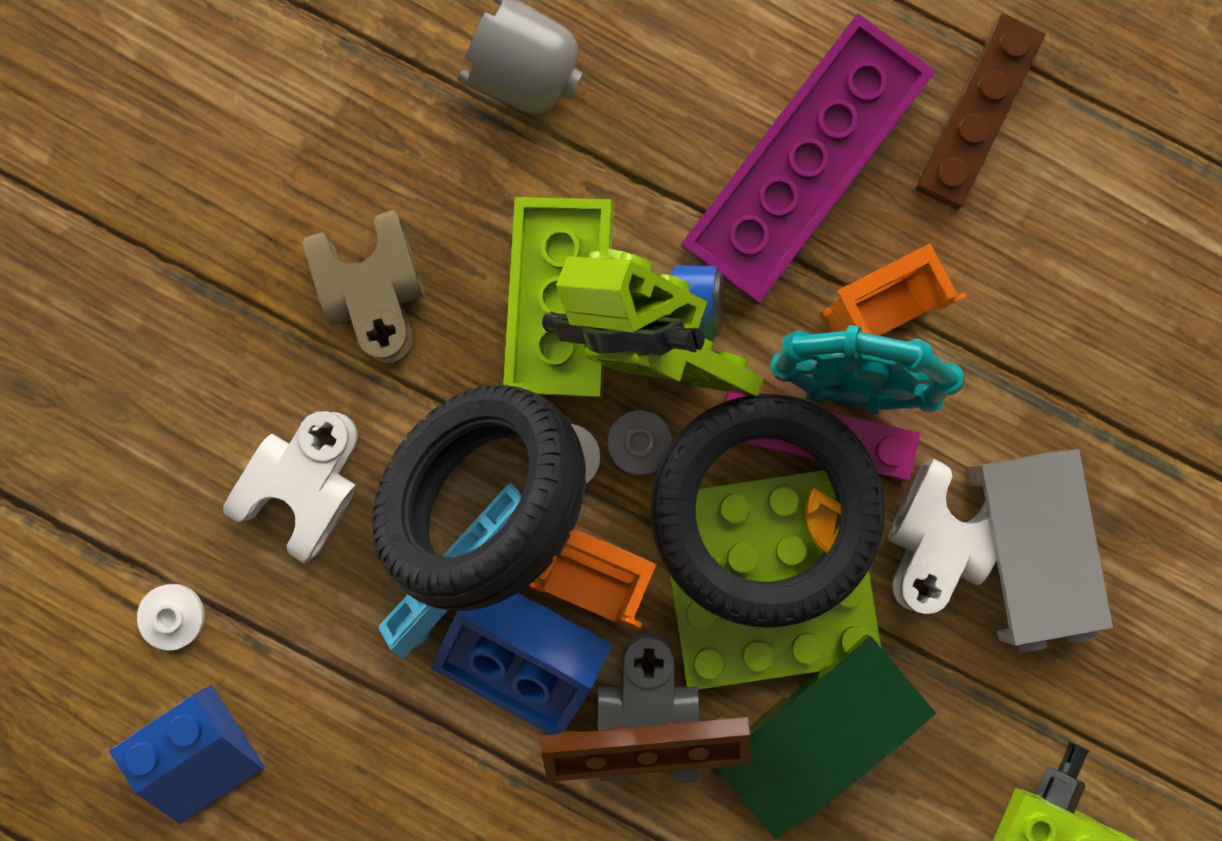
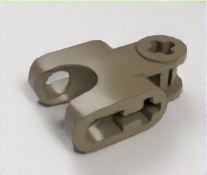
M395 210L378 214L375 217L374 225L377 232V245L373 254L361 263L349 264L341 262L335 245L323 233L305 237L303 240L305 255L323 313L329 325L333 326L351 320L361 349L378 362L394 364L405 359L412 349L413 333L403 303L425 297V292L404 224ZM384 327H388L393 333H396L389 337L390 345L387 347L375 341L382 337L381 329Z

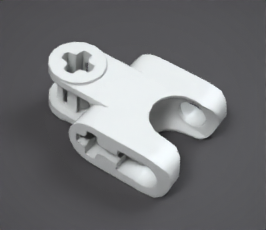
M315 412L307 416L301 423L290 444L274 434L269 435L258 447L223 506L224 515L236 522H243L256 517L268 500L274 497L284 500L295 514V529L287 544L288 553L304 564L313 559L326 543L357 489V485L339 475L358 441V432L354 422L347 415L338 412ZM322 428H333L331 435L337 439L335 445L323 446L326 438L320 434Z
M934 458L920 467L888 533V540L906 549L892 578V595L903 608L923 614L936 613L943 609L949 602L960 577L976 586L980 585L985 581L996 562L986 501L973 519L966 523L956 519L950 513L946 503L948 486L953 477L951 469ZM915 579L923 580V584L929 588L926 596L918 595L919 591L912 587Z

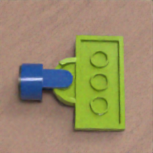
M515 197L503 385L523 388L538 395L603 398L605 366L587 358L584 344L563 342L559 340L557 333L546 332L542 326V320L546 313L550 314L549 312L551 311L566 314L556 284L567 256L589 257L590 252L594 251L620 259L622 253H627L612 249L614 202L611 199ZM674 265L672 276L690 284L689 292L707 301L699 329L703 332L705 339L715 341L716 336H720L722 328L724 301L723 272L719 271L718 266Z

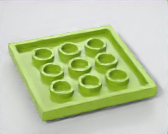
M825 470L699 489L696 500V521L701 539L710 555L730 573L744 579L760 582L787 579L810 567L822 555L823 551L811 538L806 525L805 506L811 488H815L836 501L833 486ZM869 571L855 590L828 612L806 622L775 628L741 625L710 613L688 597L670 575L687 687H698L699 690L817 672L825 666L830 667L864 635H870L881 647Z

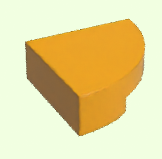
M811 488L805 506L806 525L815 544L823 552L828 553L839 530L838 527L833 535L837 514L841 515V504L815 488Z

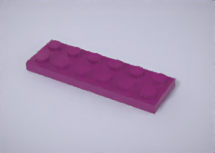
M857 13L683 240L680 247L703 265L718 266L719 271L723 272L724 281L758 305L936 71Z

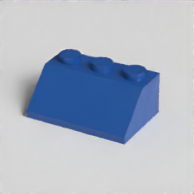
M517 593L493 606L471 611H457L432 663L431 669L544 732L555 735L565 731L590 692L612 644L597 637L593 632L583 629L557 615L548 607L539 605Z

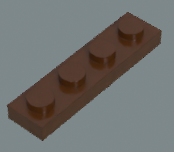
M1004 13L998 17L915 187L916 190L957 210L964 205L1046 33Z
M717 717L710 721L689 723L669 721L655 726L633 728L616 726L608 730L588 732L563 731L555 735L541 736L542 758L547 782L751 764L748 717L733 719Z

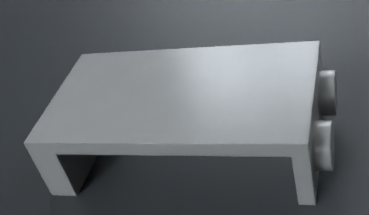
M1060 450L967 467L970 486H983L1009 629L997 631L998 640L1017 646V650L1020 652H1028L1048 648L1047 640L1065 637V642L1067 643L1085 642L1096 639L1095 631L1113 628L1080 450Z

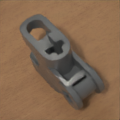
M653 631L638 632L632 636L625 645L623 686H598V731L608 730L616 726L630 728L655 726L669 721L679 723L699 722L698 687H674V661L671 646L666 638ZM644 649H653L655 657L662 659L653 662V669H643L642 661L634 660L635 658L643 657ZM698 769L673 771V777L677 782H695L698 777ZM622 775L599 777V780L618 781Z

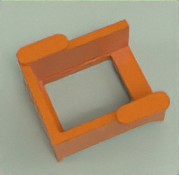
M931 243L837 290L839 300L829 308L821 311L831 332L846 331L847 327L852 325L860 326L864 333L881 336L935 307H938L940 311L967 297L965 292L959 295L956 293Z
M574 528L573 531L569 532L570 537L559 555L553 557L554 561L543 574L535 579V583H531L525 589L541 595L543 591L618 625L638 631L642 623L635 620L634 617L657 564Z

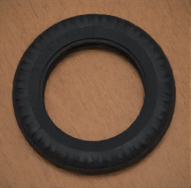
M491 385L475 388L458 394L437 406L425 416V420L421 419L406 435L408 438L406 441L403 439L391 457L393 461L388 463L381 478L373 512V535L377 554L386 572L396 585L409 596L426 605L451 611H471L493 606L510 598V596L516 595L533 583V579H537L554 561L553 557L559 555L570 537L569 532L573 531L581 511L580 505L583 503L585 493L586 465L582 447L573 426L565 415L544 397L529 390L508 385ZM508 437L523 440L529 455L528 476L520 501L507 522L488 541L468 553L456 557L437 556L430 543L429 522L436 496L448 475L467 455L486 443Z
M759 394L758 397L747 395L720 403L696 417L678 434L666 451L657 470L651 495V525L655 544L662 562L676 584L688 597L710 613L725 620L751 627L775 628L799 624L814 619L841 603L855 590L869 571L879 549L884 527L885 509L881 481L876 466L861 440L844 422L822 407L803 399L779 394ZM764 438L782 440L794 444L809 453L825 470L833 486L836 501L841 504V515L837 514L833 535L838 527L839 530L829 552H823L810 567L801 573L787 579L771 582L744 579L730 573L719 565L706 549L699 534L696 521L698 490L703 477L714 461L725 451L739 443Z

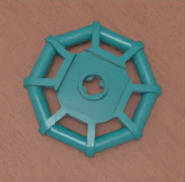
M849 325L846 331L810 334L798 330L789 333L782 342V351L776 353L770 362V369L775 378L783 382L790 381L804 390L809 400L817 403L830 400L867 408L870 414L880 415L882 410L919 408L927 413L937 411L943 406L944 399L949 395L958 393L965 383L961 368L956 364L944 362L932 352V347L928 342L921 339L906 342L864 333L860 326Z

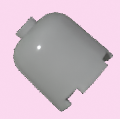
M493 0V2L500 5V8L495 16L485 12L465 55V59L473 62V66L470 72L461 70L457 78L458 82L517 110L532 115L544 114L552 109L561 95L571 99L583 72L575 69L579 49L578 42L573 33L564 25L520 0Z

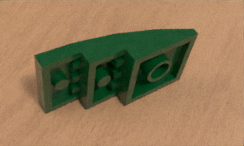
M864 635L830 667L825 666L814 674L788 699L785 697L780 699L749 727L751 764L715 768L777 840L865 775L930 720L936 712L870 635Z

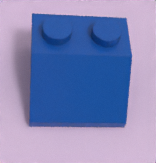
M212 685L194 693L109 750V753L134 792L179 824L265 767Z

